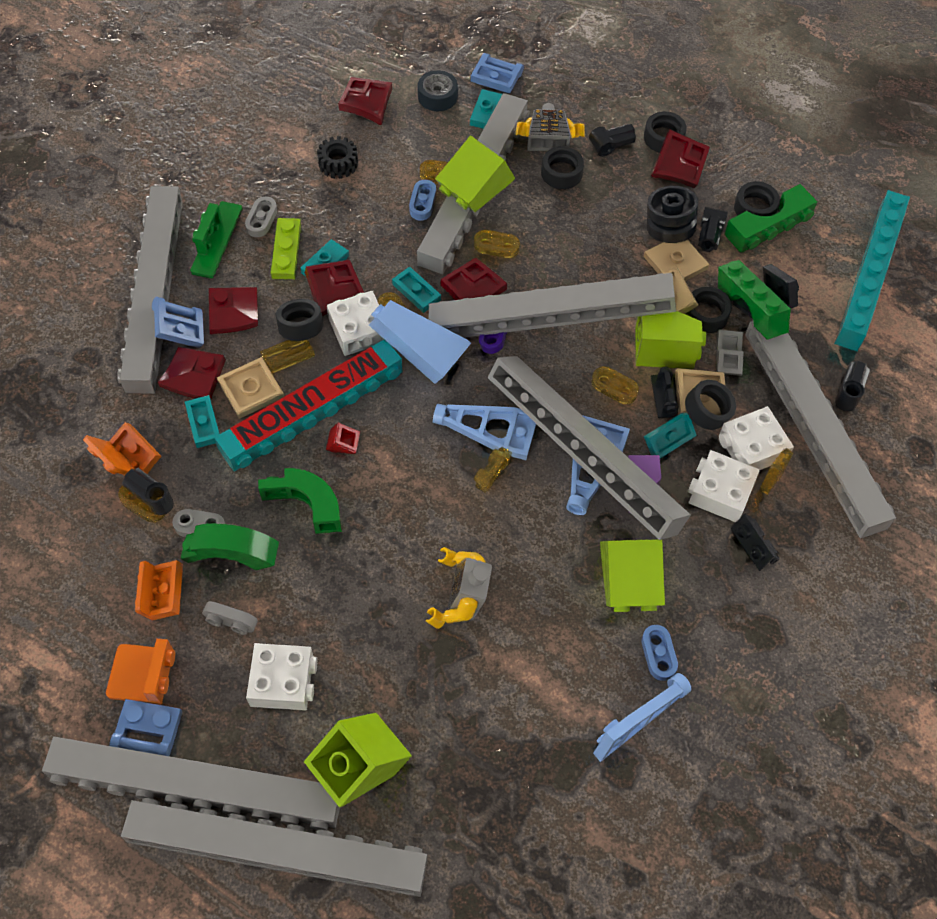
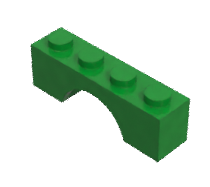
M799 184L782 193L778 207L779 213L772 216H758L745 211L728 221L724 235L740 253L748 249L752 250L760 243L772 240L777 234L791 230L798 223L810 220L814 215L817 201Z
M740 260L718 267V289L726 293L731 301L742 298L746 302L752 314L754 327L767 340L789 333L791 308Z

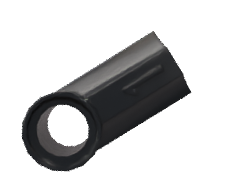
M626 124L606 130L605 127H597L589 134V140L597 154L604 157L611 154L617 147L634 143L636 140L635 129L632 124Z
M705 207L698 246L702 248V251L711 252L717 250L728 211Z
M857 361L848 364L842 385L835 398L836 406L839 409L847 412L853 411L865 393L864 387L870 372L866 363Z
M139 468L131 469L125 474L122 482L123 487L148 505L154 514L165 515L172 510L174 502L164 483L155 481Z

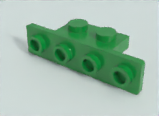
M221 201L219 205L209 203L206 212L204 211L201 215V223L198 229H195L193 232L192 240L195 243L198 254L190 269L192 275L210 279L214 277L243 210L242 205Z

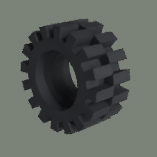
M337 136V140L330 137L329 142L325 139L323 145L320 144L319 149H317L320 171L324 172V175L327 177L331 174V178L334 179L336 175H338L339 179H342L344 174L346 177L350 176L349 172L353 174L355 168L357 169L358 167L357 147L354 145V142H348L346 137L341 140V136ZM337 155L344 156V158L340 160L331 159V157Z

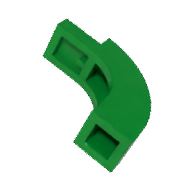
M284 468V478L271 476L258 480V489L262 501L298 499L306 503L313 511L315 534L342 532L337 498L331 487L319 476L302 469Z
M201 524L195 526L194 533L186 535L182 544L183 550L180 559L191 563L207 558H225L240 562L254 570H260L275 565L279 541L264 533L246 527L230 524Z

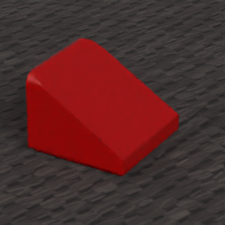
M338 422L330 429L326 450L356 454L360 431Z

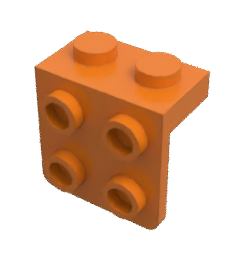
M126 422L110 441L88 435L83 439L88 445L87 450L95 457L100 458L104 462L103 467L114 475L119 473L125 476L128 471L136 468L148 474L162 457L131 424Z
M156 638L155 647L120 644L115 654L106 696L113 700L125 701L127 699L162 705L164 694L167 693L169 687L168 676L170 667H173L175 662V650H173L169 641Z

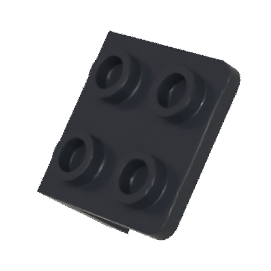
M772 264L763 266L764 284L789 308L797 307L799 291L797 280ZM742 298L733 301L735 307L752 318L750 309Z

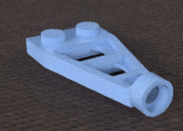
M437 404L433 415V423L447 426L500 454L527 460L536 423L520 408L473 405L446 406ZM475 415L482 417L480 428L473 429L462 424L463 416ZM492 419L508 421L509 428L506 437L498 438L488 433L486 430L488 421Z
M582 415L623 452L629 435V428ZM572 458L571 495L566 508L573 514L584 515L587 512L589 502L601 484L595 479L592 484L580 481V470L583 467Z
M676 673L668 679L667 685L669 688L620 722L617 719L610 722L603 729L605 733L597 739L598 746L593 752L600 762L603 761L675 701L691 692V685L684 675Z

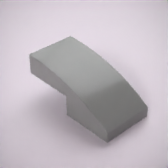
M718 330L716 345L717 372L729 375H742L744 351H742L743 332Z

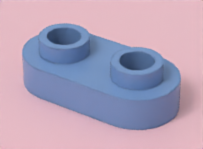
M420 180L414 185L409 212L411 217L416 220H426L432 214L436 199V185L432 181Z
M651 625L646 628L641 640L650 674L655 679L667 681L675 675L678 669V661L671 636L663 626ZM651 639H657L660 642V644L654 645L651 642ZM658 665H665L667 670L661 671L658 668Z

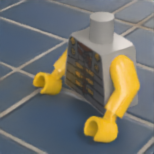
M546 103L542 106V109L534 110L533 116L527 118L525 122H517L516 135L528 137L527 151H549L551 148L558 146L569 147L570 138L585 137V125L581 123L574 124L570 119L566 118L565 111L555 110L553 104Z
M446 547L440 549L441 552L446 553V556L442 560L438 559V562L449 567H453L456 563L458 565L455 569L448 609L444 613H441L434 607L428 609L427 613L432 618L427 619L425 622L439 629L445 622L449 624L474 619L486 600L492 565L485 563V559L479 553L463 551L456 553Z

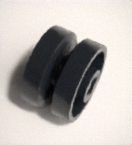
M665 186L653 191L648 197L647 231L649 235L655 240L665 243H679L691 238L697 230L698 197L690 189L681 186Z

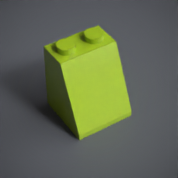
M470 135L435 179L440 185L439 190L447 197L454 196L457 199L455 202L464 210L470 208L476 212L512 183L515 177L503 158Z
M678 311L637 316L635 324L636 366L661 368L666 366L669 368L694 369L696 361L701 359V346L706 344V332L702 331V321Z
M662 540L600 541L606 606L614 607V612H630V606H641V611H657V606L665 605Z
M377 713L339 720L305 759L304 763L340 808L395 776L412 755Z

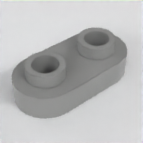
M260 197L254 202L245 221L246 230L250 236L262 237L268 233L277 214V205L273 198Z
M183 509L177 512L172 521L176 533L182 537L194 533L196 525L212 522L225 524L223 517L219 514L191 509ZM184 519H190L189 522L182 523Z
M211 601L206 603L202 612L206 617L205 621L218 627L223 624L242 635H246L247 632H254L258 623L257 618L247 612Z

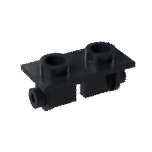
M665 366L660 368L658 375H651L650 377L657 417L674 418L678 416L679 408L676 397L675 374H673L669 367Z
M745 513L731 527V530L759 571L769 562L774 564L780 559L778 557V550L774 548L769 539H763L765 533L757 523L756 518H752L751 515L748 516Z

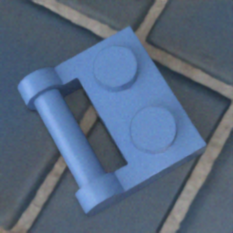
M483 53L471 74V82L510 94L518 78L522 75L524 65L519 63L515 65L492 58L490 54Z
M160 297L153 299L152 310L154 311L155 337L196 348L204 345L202 309L196 307L187 308L169 303ZM166 312H170V313H173V314H177V315H181V316H184V317H188L189 319L183 318V317H179V316H176V315H172V314H168V313H166Z
M125 699L109 746L170 756L183 712L180 708ZM129 731L163 737V740L159 744L126 738V734Z

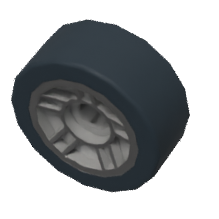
M440 70L425 73L418 81V100L424 108L439 112L448 110L456 104L458 99V83L452 74Z

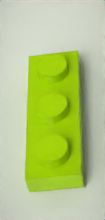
M277 218L271 266L272 279L295 280L301 231L300 219Z

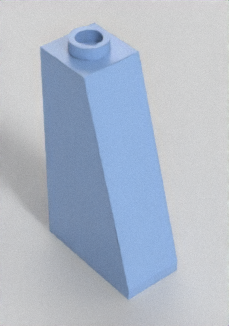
M392 300L385 307L380 304L371 314L374 319L369 326L434 384L446 375L471 344L467 339Z

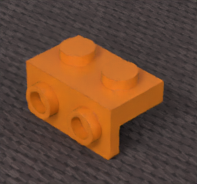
M178 560L159 565H153L147 561L140 562L135 600L136 613L152 621L179 615L183 563Z

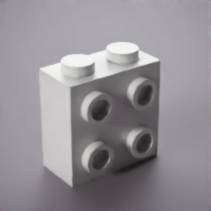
M373 291L359 293L356 296L337 300L327 305L328 318L344 356L368 349L384 340L383 337L369 326L374 319L371 314L379 306Z
M768 406L725 422L719 434V441L722 447L728 450L732 459L760 470L787 460L794 448Z
M710 450L707 459L701 458L696 472L701 473L699 479L693 478L688 489V493L692 494L689 504L737 522L744 511L760 469Z
M254 643L246 696L250 707L307 710L308 701H313L314 684H310L311 674H316L317 657L313 656L311 647Z

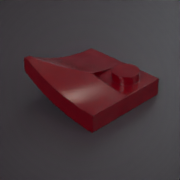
M351 77L338 103L339 111L353 113L365 117L378 125H382L387 103L392 92V82Z
M669 130L651 176L695 188L698 185L710 147Z
M477 258L472 259L441 278L440 286L455 300L500 295L507 290V282Z
M350 260L306 266L304 273L308 280L313 300L320 306L322 316L328 314V304L364 293Z
M257 287L209 288L210 334L232 333L258 326Z
M178 347L169 367L157 384L161 388L193 399L208 395L212 399L218 383L217 377L221 375L226 359L221 354Z

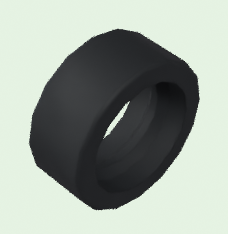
M657 112L646 121L644 141L651 150L660 153L666 137L657 135L653 131L654 129L660 127L669 128L686 136L687 125L675 113Z
M565 146L551 148L542 158L541 176L544 182L553 188H573L582 179L584 159L573 148ZM564 162L572 165L575 170L570 173H558L552 170L550 166L554 163Z
M748 182L739 189L734 202V210L737 216L745 211L758 216H772L778 210L780 196L775 188L765 182ZM749 197L760 198L768 203L769 208L755 209L750 207L744 199Z
M714 287L695 289L692 294L697 303L708 302L714 304L722 312L721 316L715 318L704 317L695 308L685 315L702 321L703 332L715 333L718 330H722L726 326L732 310L731 300L726 293Z
M309 299L290 300L283 303L275 313L279 334L290 341L311 339L318 335L324 326L320 306L315 301ZM295 318H309L302 322H289Z
M707 379L698 383L687 394L685 407L690 419L696 425L704 429L716 430L721 428L725 422H728L735 415L736 401L731 391L724 384ZM700 394L711 397L718 404L721 416L709 412L704 407Z

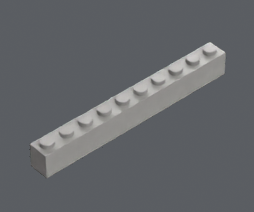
M503 93L478 141L506 160V154H510L512 151L514 139L520 136L516 135L517 122H525L529 117L530 111L527 110L528 100ZM454 196L446 197L417 250V266L444 274L447 266L450 267L452 265L456 249L459 250L461 248L465 232L468 233L470 231L472 218L474 216L477 217L480 209L476 212L470 208L464 210L455 202L457 199Z
M151 186L150 195L146 196L147 213L143 214L144 232H140L141 250L137 251L138 269L134 270L135 288H132L130 293L132 307L128 308L127 318L129 325L124 330L126 344L125 348L121 349L122 369H118L117 372L118 383L122 384L125 393L155 394L163 339L155 337L152 302L155 297L164 298L166 302L169 301L183 203L179 187Z
M659 273L643 277L535 289L525 292H511L501 295H487L485 297L464 298L454 301H440L429 304L428 320L464 338L480 336L482 334L489 335L676 312L672 273Z
M753 320L750 321L745 336L858 536L861 539L887 530L896 519L894 510L882 495L880 485L872 478L867 463L858 454L854 441L848 437L843 422L834 413L830 400L824 396L819 381L813 377L809 370L807 361L800 355L796 342L791 339L788 333L767 340L754 327Z
M518 356L497 358L488 376L491 382L659 540L679 534L691 514Z
M54 736L42 772L50 778L49 782L56 785L67 786L68 782L78 783L79 788L95 791L96 787L107 788V792L113 795L124 796L125 792L135 793V797L139 799L164 798V802L167 804L187 802L194 804L193 807L199 810L200 808L211 810V807L223 809L222 812L228 815H240V812L252 814L251 817L257 820H269V817L278 818L285 825H298L299 822L307 823L314 830L327 831L328 827L336 829L340 810L339 806L320 782Z
M142 798L141 802L131 800L121 833V838L131 844L421 897L427 865V854L422 853L421 848L414 846H405L404 850L392 848V843L376 840L375 844L364 843L363 838L354 835H346L345 839L333 837L334 833L326 830H316V834L304 832V827L288 824L287 828L276 827L275 822L266 819H258V822L254 823L246 821L245 816L238 814H229L227 818L217 816L216 811L200 808L199 812L188 811V806L178 803H171L170 807L161 806L159 801L150 798Z

